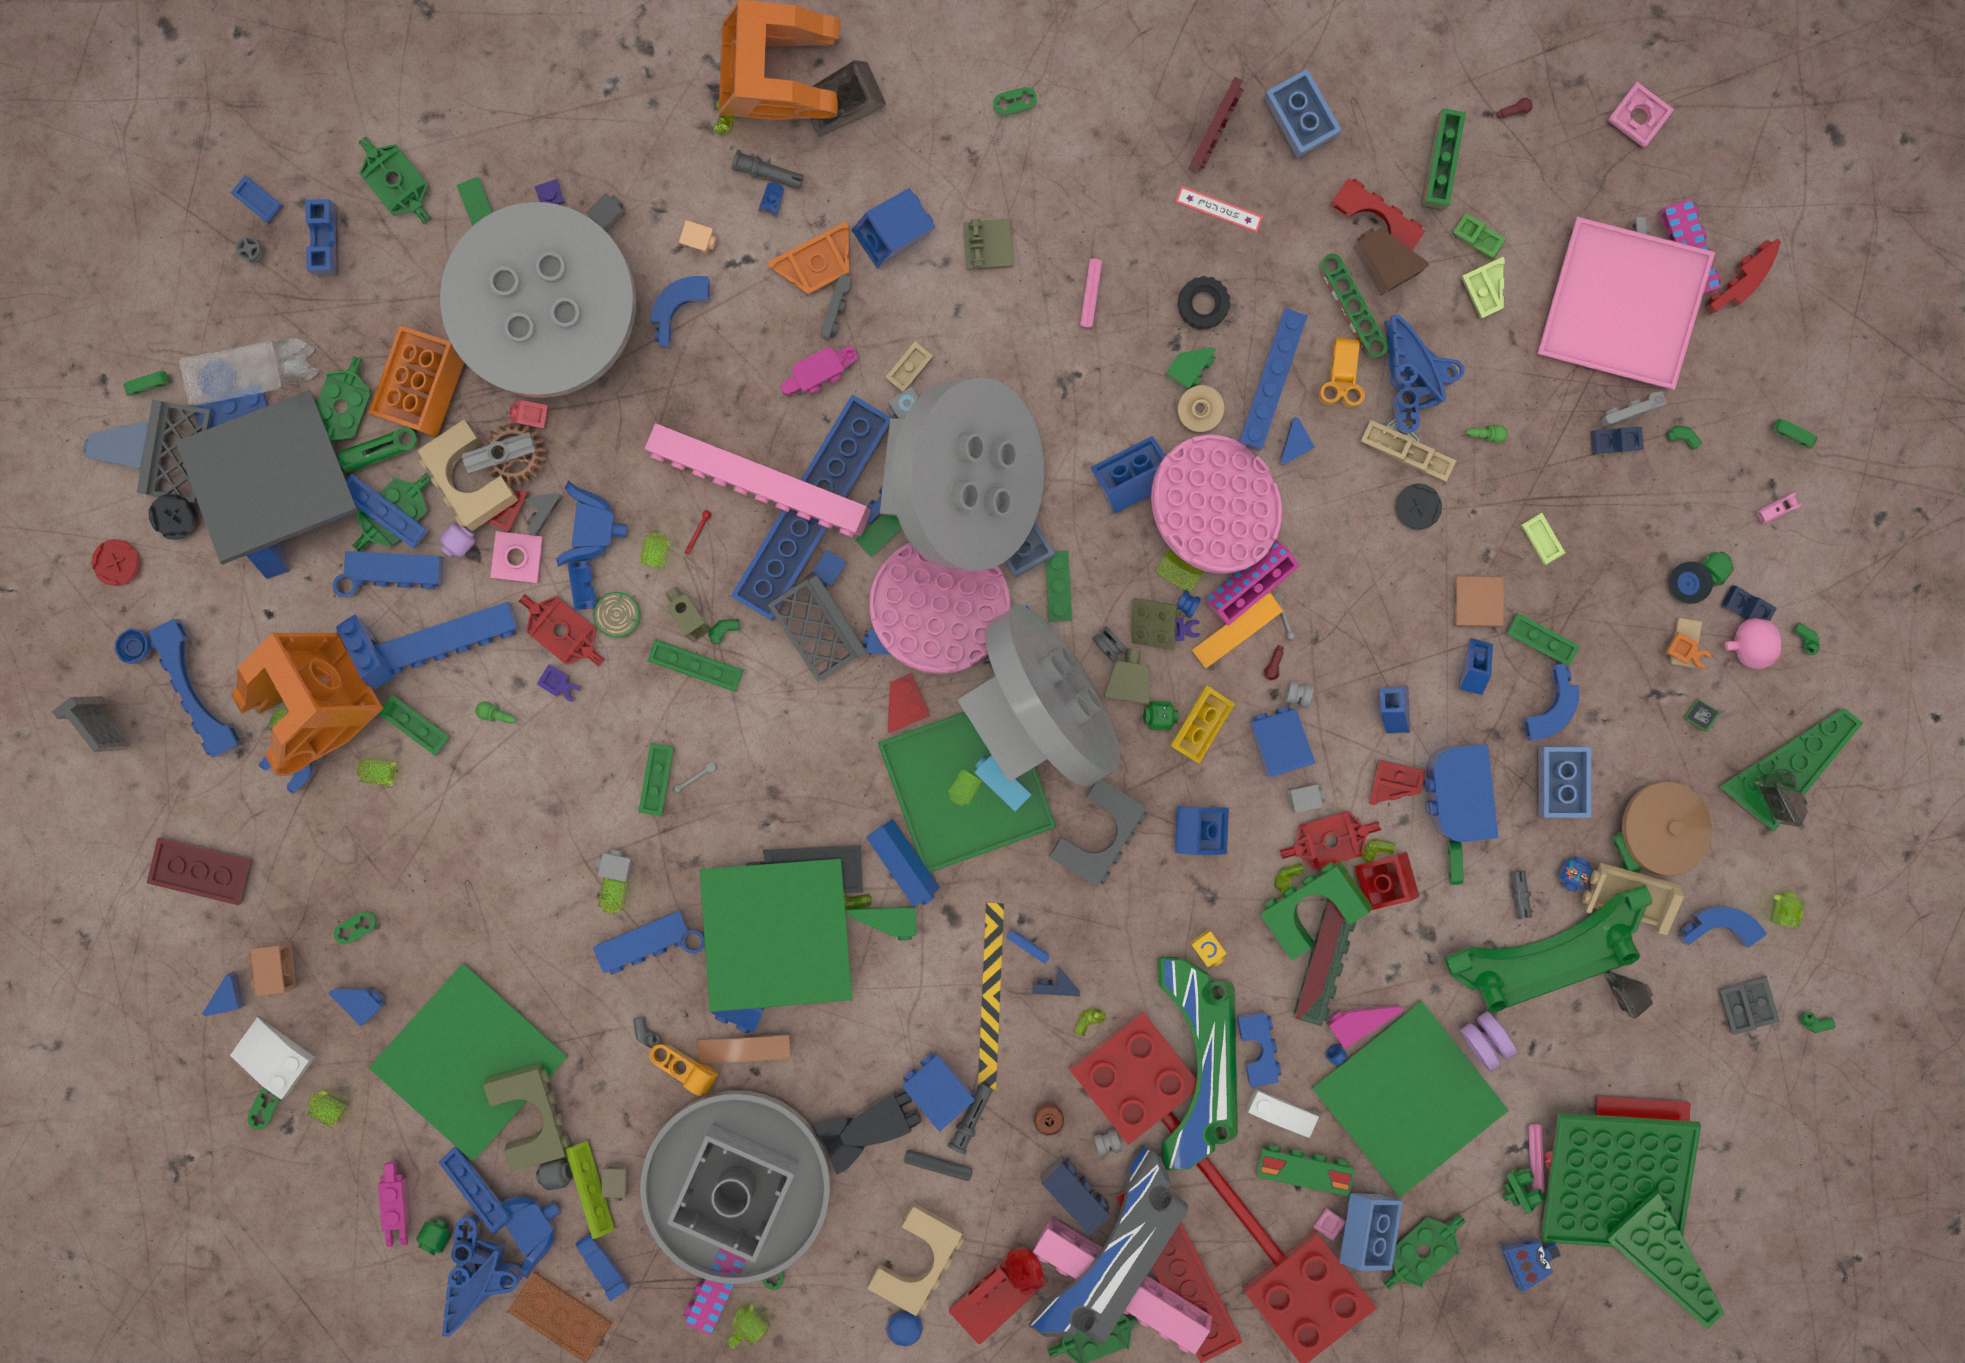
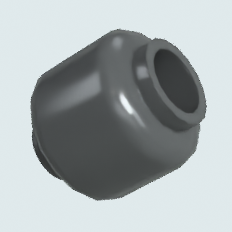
M563 1158L540 1164L539 1170L536 1172L537 1182L548 1191L567 1187L573 1178L570 1164Z

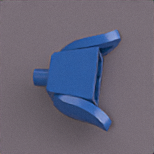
M568 480L565 490L572 498L579 502L576 504L571 546L573 549L561 553L556 558L558 567L571 562L598 558L605 553L607 547L611 546L612 537L626 538L627 524L614 523L615 513L612 512L611 505L606 499L577 487Z
M519 1196L501 1201V1203L512 1216V1219L505 1227L523 1255H527L521 1266L520 1274L528 1279L531 1271L544 1258L553 1245L555 1225L552 1219L561 1214V1210L555 1201L543 1208L539 1200L533 1201L529 1197Z

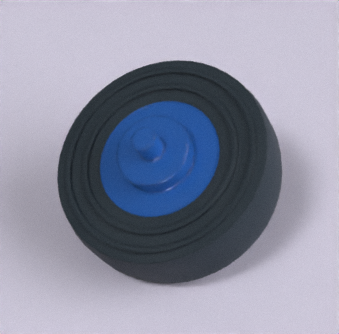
M1689 561L1678 565L1673 570L1670 576V588L1673 595L1679 601L1695 604L1709 596L1713 588V578L1706 566L1699 562Z

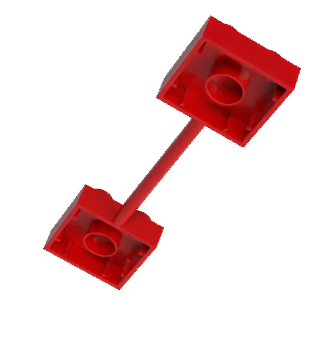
M1143 1010L1069 1067L1073 1076L1128 1145L1160 1120L1172 1134L1181 1124L1172 1110L1195 1093L1197 1083L1196 1077ZM1206 1157L1196 1164L1272 1261L1269 1266L1243 1285L1242 1288L1300 1363L1310 1362L1377 1309L1345 1266L1339 1263L1340 1260L1315 1229L1283 1253L1210 1159Z

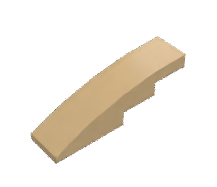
M1370 420L1361 439L1362 443L1446 483L1457 460L1415 441L1414 438Z

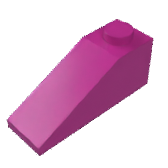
M1398 1004L1349 1009L1343 1012L1338 1010L1329 1017L1330 1020L1326 1023L1340 1045L1346 1049L1404 1010Z

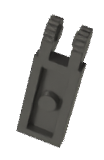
M847 274L841 275L836 283L821 330L822 339L830 341L831 335L836 336L839 322H836L838 313L843 314L846 300L843 297L850 293V287H852V280H850L851 278Z

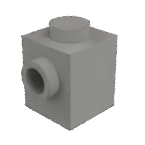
M610 849L609 852H604L602 856H598L595 870H599L598 876L626 882L629 879L633 857L624 856L623 851Z

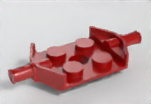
M526 594L522 596L523 599H520L519 603L523 604L530 612L526 633L564 664L569 665L583 658H589L598 667L602 664L599 661L604 662L605 659L593 649L597 628L560 600L558 596L540 603L532 601ZM562 623L566 626L567 633L565 636H556L554 629L557 624Z
M1347 810L1340 814L1298 825L1293 847L1279 851L1280 854H1283L1281 855L1282 860L1292 856H1299L1311 870H1316L1329 862L1335 864L1340 860L1343 862L1362 856L1366 836L1370 833L1381 831V827H1379L1378 821L1362 825ZM1330 834L1336 835L1338 839L1334 847H1328L1325 844V839Z

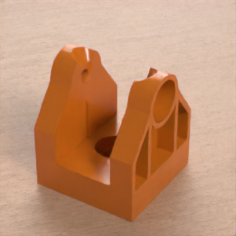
M738 0L722 21L719 115L766 120L829 119L837 117L838 100L836 92L819 89L792 80L764 78L765 46L833 45L834 41L839 39L841 20L837 17L823 15L796 5Z
M271 633L238 667L237 684L232 692V698L241 714L251 709L263 713L282 700L287 706L289 712L272 728L270 748L265 755L277 776H287L296 773L311 762L348 743L383 709L372 688L360 678L339 633Z

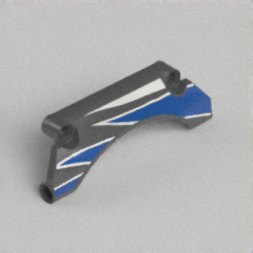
M1145 1145L1141 1146L1127 1168L1126 1190L1121 1212L1103 1249L1091 1265L1074 1282L1053 1296L1044 1299L1028 1326L1045 1337L1075 1336L1078 1330H1080L1098 1343H1103L1109 1338L1116 1323L1179 1223L1188 1212V1204L1167 1190L1171 1182L1160 1155Z

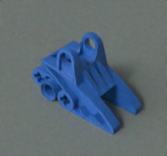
M1392 315L1390 320L1385 321V334L1388 338L1386 341L1388 344L1387 353L1389 354L1387 356L1388 369L1390 370L1389 381L1394 388L1399 389V392L1392 397L1391 404L1394 408L1396 430L1407 435L1419 427V410L1438 406L1445 402L1444 386L1459 380L1463 376L1465 369L1458 360L1437 357L1424 345L1413 328L1400 315ZM1452 364H1456V365L1459 367V369H1460L1459 375H1458V371H1457L1456 367L1453 366ZM1447 368L1453 371V377L1449 376ZM1400 373H1403L1402 376L1406 375L1407 380H1404L1405 377L1402 378ZM1414 382L1417 387H1410V384ZM1402 395L1408 398L1409 404L1403 402ZM1423 396H1426L1429 399L1424 403L1418 404L1420 398ZM1412 408V412H1409L1406 417V411ZM1406 418L1408 421H1412V425L1408 429L1407 425L1402 423Z
M472 1213L463 1215L455 1226L451 1258L457 1265L448 1276L447 1284L449 1286L446 1293V1301L448 1302L445 1304V1320L443 1321L442 1336L446 1337L452 1335L469 1315L491 1295L510 1293L523 1278V1275L520 1274L521 1265L515 1262L502 1261L506 1247L505 1241L498 1246L479 1239L480 1219ZM466 1222H469V1226L472 1227L468 1234L467 1226L464 1225ZM482 1246L494 1252L489 1253L479 1248ZM466 1263H468L469 1268H472V1272L464 1266ZM516 1268L519 1271V1278L513 1271L508 1269Z

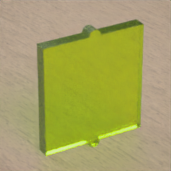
M1171 548L1168 553L1163 555L1164 559L1155 571L1181 590H1187L1189 593L1196 583L1202 580L1201 576L1204 573L1203 570L1182 560Z

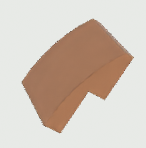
M1456 576V603L1454 605L1456 627H1503V577Z

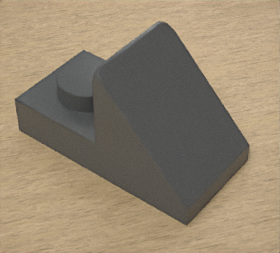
M551 493L524 499L539 509L538 513L533 512L528 519L527 524L529 526L527 530L538 536L563 496L558 493Z

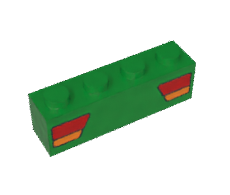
M1443 108L1438 113L1422 206L1445 210L1450 205L1466 112Z
M1267 1144V1147H1260L1255 1174L1258 1178L1350 1196L1355 1168L1349 1164L1350 1161L1336 1158V1161L1326 1160L1327 1156L1313 1153L1312 1157L1304 1155V1151L1291 1148L1290 1152L1281 1150V1146Z

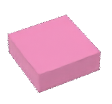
M1326 1207L1313 1227L1334 1241L1346 1221Z

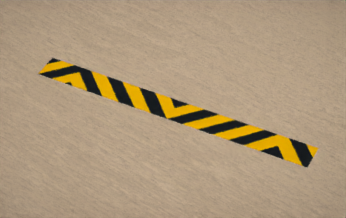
M986 903L978 1088L979 1084L982 1083L992 1089H996L1004 903Z

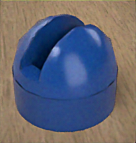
M1338 1044L1331 1046L1326 1052V1058L1333 1065H1341L1347 1057L1345 1050Z

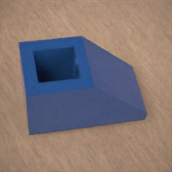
M1385 686L1381 688V715L1386 733H1410L1408 686Z

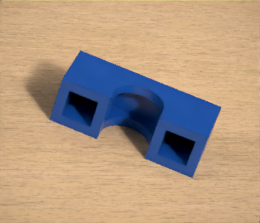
M329 199L305 200L306 224L310 229V247H306L307 271L313 275L337 274L335 203Z
M356 614L336 626L360 678L373 690L394 677L385 659L381 657L373 646L376 644V641L369 627Z
M1264 1010L1236 1015L1240 1039L1242 1041L1255 1040L1261 1046V1051L1257 1058L1245 1061L1250 1087L1279 1083L1278 1076L1282 1074L1279 1061L1275 1062L1274 1053H1277L1275 1039L1270 1037L1269 1030L1273 1029L1271 1016H1267Z

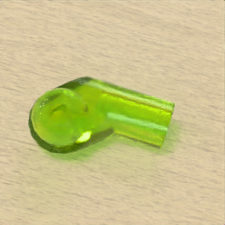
M718 100V101L715 102L714 104H715V106H716V108H717V110H718V112H719V100ZM720 115L717 123L714 124L715 132L720 135L728 132L734 117Z
M1373 839L1364 846L1362 857L1365 861L1370 862L1380 852L1393 854L1395 843Z
M1302 863L1283 867L1279 870L1275 878V887L1278 891L1284 892L1289 888L1288 885L1292 877L1304 874Z
M844 893L845 909L870 906L871 896L864 894L848 897Z
M1097 1008L1084 1011L1080 1015L1074 1033L1085 1036L1089 1025L1097 1022L1100 1024L1105 1021V1013Z

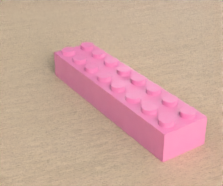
M1052 1216L1038 1238L1033 1253L1036 1254L1040 1261L1044 1263L1049 1262L1056 1266V1270L1062 1275H1070L1077 1279L1091 1265L1103 1247ZM1149 1276L1145 1277L1123 1312L1135 1316L1137 1321L1143 1326H1151L1157 1330L1158 1335L1166 1340L1170 1338L1178 1343L1177 1346L1181 1350L1196 1354L1209 1334L1212 1322L1211 1315Z

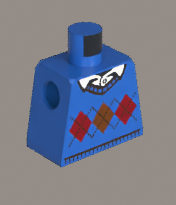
M1537 1238L1500 1246L1516 1288L1521 1293L1551 1275L1553 1270L1549 1261L1561 1256L1555 1243L1543 1248Z

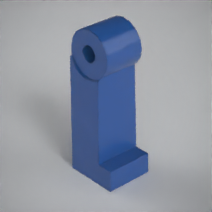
M590 1233L576 1242L579 1253L605 1290V1295L609 1301H612L629 1289L631 1284L597 1238L592 1239Z

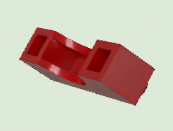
M1348 178L1330 203V206L1347 218L1362 212L1375 214L1385 223L1388 234L1413 250L1426 232L1421 229L1422 225L1414 219L1408 220L1405 218L1403 212L1396 206L1392 205L1390 207L1383 202L1384 199L1375 192L1371 194L1365 190L1364 184L1357 179L1351 180Z

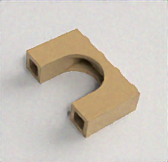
M464 419L417 451L422 457L419 459V462L426 471L430 470L433 475L431 481L438 490H443L445 494L443 500L450 509H455L457 513L455 519L462 528L466 526L469 530L473 531L519 499L510 485L501 476L478 491L472 493L457 491L453 483L455 465L462 458V454L473 451L483 444L473 427Z
M913 1202L902 1222V1228L924 1239L930 1245L934 1253L932 1266L923 1275L910 1278L904 1277L879 1263L868 1283L867 1289L917 1316L919 1311L924 1312L930 1301L927 1296L931 1290L935 1292L941 1281L939 1278L942 1270L947 1271L953 1260L950 1257L953 1250H959L964 1238L961 1237V1228Z

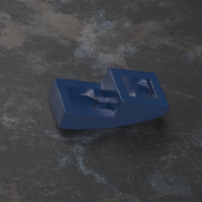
M1642 427L1591 431L1593 454L1644 450Z
M1735 585L1731 586L1721 605L1746 620L1759 618L1771 621L1777 609L1765 600L1754 597Z

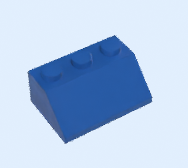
M1153 436L1090 467L1114 513L1151 496L1156 470L1166 456Z

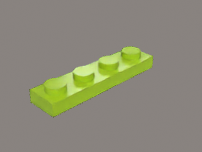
M588 1140L566 1148L565 1151L592 1239L614 1231L615 1228L606 1199L602 1197V1186Z

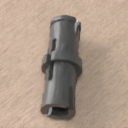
M1526 871L1511 872L1514 889L1512 898L1515 899L1517 919L1531 918L1529 901L1531 891H1528Z

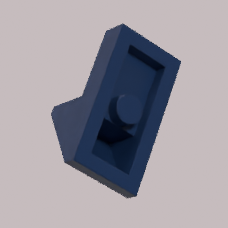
M1057 965L1056 983H1052V979L1038 978V982H1033L1032 985L1033 994L1080 997L1079 989L1059 965Z

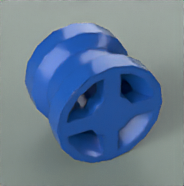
M1184 590L1176 606L1186 614V617L1191 619L1201 598L1198 596L1193 597L1189 591Z

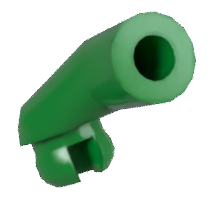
M1676 425L1672 427V430L1668 431L1667 435L1671 441L1675 442L1678 439L1686 440L1693 450L1702 444V441L1690 427Z
M740 619L719 620L709 631L710 641L713 644H720L727 631L740 630Z
M1798 622L1793 632L1803 638L1806 653L1808 655H1816L1820 649L1818 634Z
M1805 1012L1801 1016L1802 1025L1813 1033L1836 1028L1832 1017L1820 1020L1812 1012Z

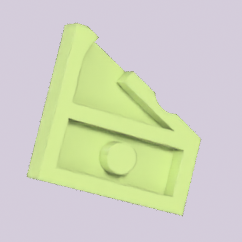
M1504 257L1461 277L1480 319L1504 308Z

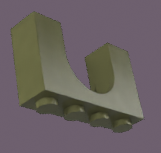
M541 1063L488 1077L483 1084L490 1107L522 1099L535 1104L543 1116V1127L538 1133L506 1144L504 1152L510 1172L563 1158L566 1156L565 1149L570 1147L567 1135H563L561 1130L563 1126L561 1114L556 1113L554 1107L556 1104L555 1094L553 1091H549L547 1085L549 1083L548 1072L546 1069H542Z

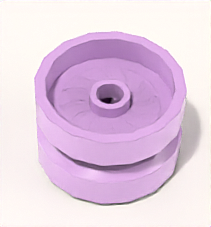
M1486 1011L1477 1017L1482 1033L1471 1023L1461 1028L1460 1032L1481 1063L1489 1072H1492L1500 1066V1059L1495 1051L1506 1060L1511 1059L1518 1052L1504 1028Z

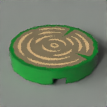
M618 591L607 593L599 598L593 612L594 622L599 631L608 637L614 638L625 637L634 632L641 616L635 599L627 593Z

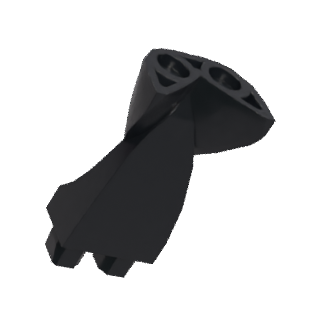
M905 1090L897 1093L892 1091L882 1096L855 1118L832 1119L814 1125L816 1132L827 1148L836 1175L848 1169L860 1156L865 1146L884 1143L910 1133L912 1128L922 1121L917 1109L905 1114L902 1107L912 1102V1098Z

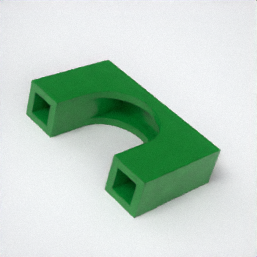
M1341 860L1335 864L1329 862L1320 869L1322 872L1318 875H1308L1301 881L1302 885L1297 888L1291 886L1282 893L1283 896L1278 900L1274 897L1263 904L1264 909L1260 915L1291 960L1309 951L1315 943L1298 917V903L1303 898L1311 895L1327 897L1337 906L1349 925L1370 913L1372 905Z

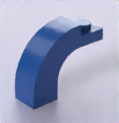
M690 276L679 279L667 286L656 299L652 308L650 322L653 325H659V328L655 329V342H659L661 348H671L672 319L680 307L688 303L710 302V279L708 276Z
M1565 663L1551 665L1555 698L1549 709L1538 715L1523 717L1527 741L1544 739L1558 733L1570 722L1575 714L1579 701V685H1569L1568 681H1571L1570 669L1565 666Z
M1718 905L1704 907L1690 914L1695 923L1690 922L1681 929L1682 932L1677 936L1683 944L1690 945L1709 930L1725 927L1734 934L1742 946L1749 948L1766 936L1767 933L1760 923L1749 914L1735 908Z

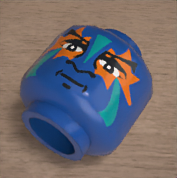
M1573 856L1572 859H1566L1558 875L1559 880L1564 883L1562 887L1575 893L1577 889H1586L1593 869L1590 867L1591 863L1576 856Z

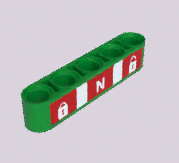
M1334 253L1328 254L1319 264L1320 273L1355 338L1360 341V347L1366 357L1373 360L1379 359L1388 349L1387 341L1342 258ZM1328 260L1334 261L1337 266L1336 270L1329 271L1325 266V262ZM1337 281H1344L1348 286L1347 291H1339L1336 286ZM1348 302H1356L1359 306L1358 312H1351L1348 309ZM1360 322L1369 324L1370 331L1368 333L1361 332L1359 329ZM1372 342H1377L1381 346L1380 353L1377 354L1371 351L1370 344Z

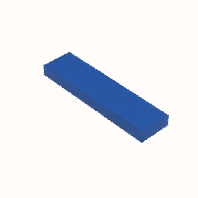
M351 474L346 482L356 507L415 549L428 532V529L354 474Z
M456 1146L438 1162L492 1234H496L512 1219V1216L468 1158Z

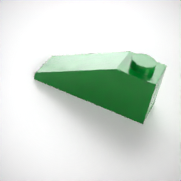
M916 906L845 909L846 916L892 937H898L899 941L912 940V936L917 934Z

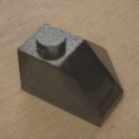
M1612 971L1603 973L1623 1014L1635 1019L1653 1004L1650 998L1653 994L1647 984Z

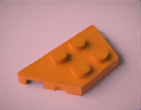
M845 221L767 262L768 266L807 295L837 281L841 275L850 274L848 222Z

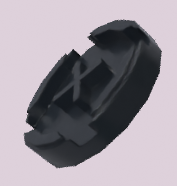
M1417 483L1407 486L1396 498V516L1402 525L1409 529L1423 530L1429 528L1438 521L1441 515V499L1435 489L1426 484Z
M168 493L161 495L152 503L149 509V521L156 532L159 531L167 539L178 540L185 538L194 530L197 523L196 512L187 499L177 494Z

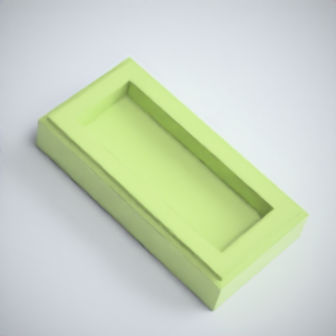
M1543 513L1521 524L1543 565L1565 554Z

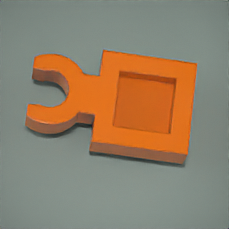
M1676 632L1665 652L1685 664H1688L1691 659L1697 668H1705V665L1699 661L1701 655L1707 658L1712 656L1708 651L1696 650L1699 643L1680 632Z

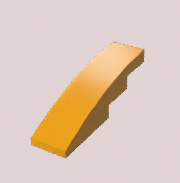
M1269 592L1229 626L1225 624L1210 637L1194 647L1192 651L1206 669L1283 612L1284 609L1272 593Z

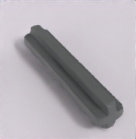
M910 1150L906 1152L904 1158L906 1164L961 1180L970 1181L972 1176V1169Z

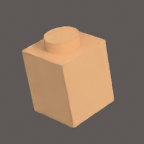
M686 220L679 244L682 247L708 255L709 249L713 250L715 247L717 236H714L715 232L712 228Z

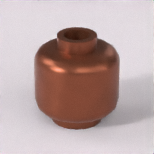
M1053 1103L1040 1105L1034 1113L1035 1127L1044 1135L1057 1134L1064 1125L1062 1110Z

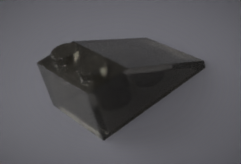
M854 60L813 85V87L837 93L838 112L837 117L810 118L817 135L822 136L861 119L886 105L868 62Z
M1778 769L1755 781L1776 823L1796 827L1802 825L1808 813L1805 806L1807 805V800L1801 792H1798L1795 786L1797 781L1791 771Z

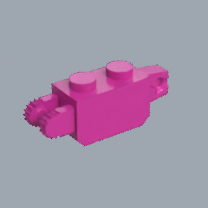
M852 346L836 352L834 349L826 347L794 364L792 369L794 376L786 379L780 385V389L786 396H792V394L801 390L804 394L808 392L810 395L815 394L822 389L821 385L827 382L833 384L841 380L845 369L858 360L857 354Z
M387 1162L384 1164L385 1175L380 1176V1182L378 1183L381 1229L385 1231L387 1247H393V1230L399 1229L400 1243L402 1246L408 1245L407 1227L410 1225L411 1219L406 1177L403 1178L402 1174H398L396 1162Z

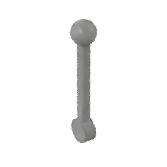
M1279 593L1275 594V599L1284 609L1282 604L1283 596ZM1284 610L1281 612L1287 630L1286 637L1289 640H1293L1296 635L1291 630Z
M707 764L704 770L682 784L674 785L673 792L678 794L682 791V788L704 774L714 772L716 769L715 764Z

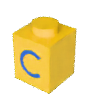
M1209 929L1190 942L1207 967L1212 965L1214 968L1225 960L1223 956L1227 953Z

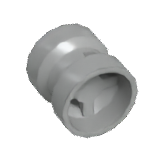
M1290 681L1285 703L1292 705L1298 703L1301 707L1309 708L1314 686L1308 684L1302 686L1298 682Z
M1116 1129L1109 1130L1104 1135L1100 1133L1093 1135L1100 1158L1107 1156L1111 1151L1115 1153L1122 1151Z

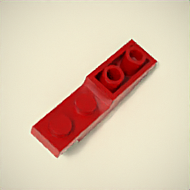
M1778 238L1772 242L1766 240L1757 247L1759 251L1753 257L1749 254L1739 262L1741 266L1735 270L1738 276L1726 284L1728 289L1723 293L1719 290L1708 299L1711 303L1704 308L1710 315L1717 312L1728 302L1733 307L1742 304L1759 287L1777 256L1781 243Z

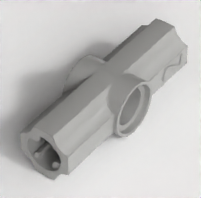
M527 432L464 453L462 458L468 474L498 464H506L510 460L537 452L531 433ZM498 447H503L505 450V454L501 459H496L494 456V451Z

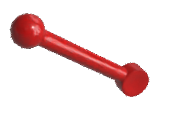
M708 510L703 511V518L684 553L687 555L690 554L706 520L711 517V512Z

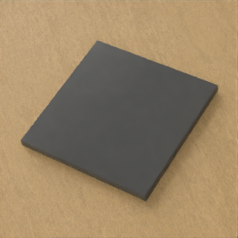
M310 390L176 441L219 562L222 565L358 512Z

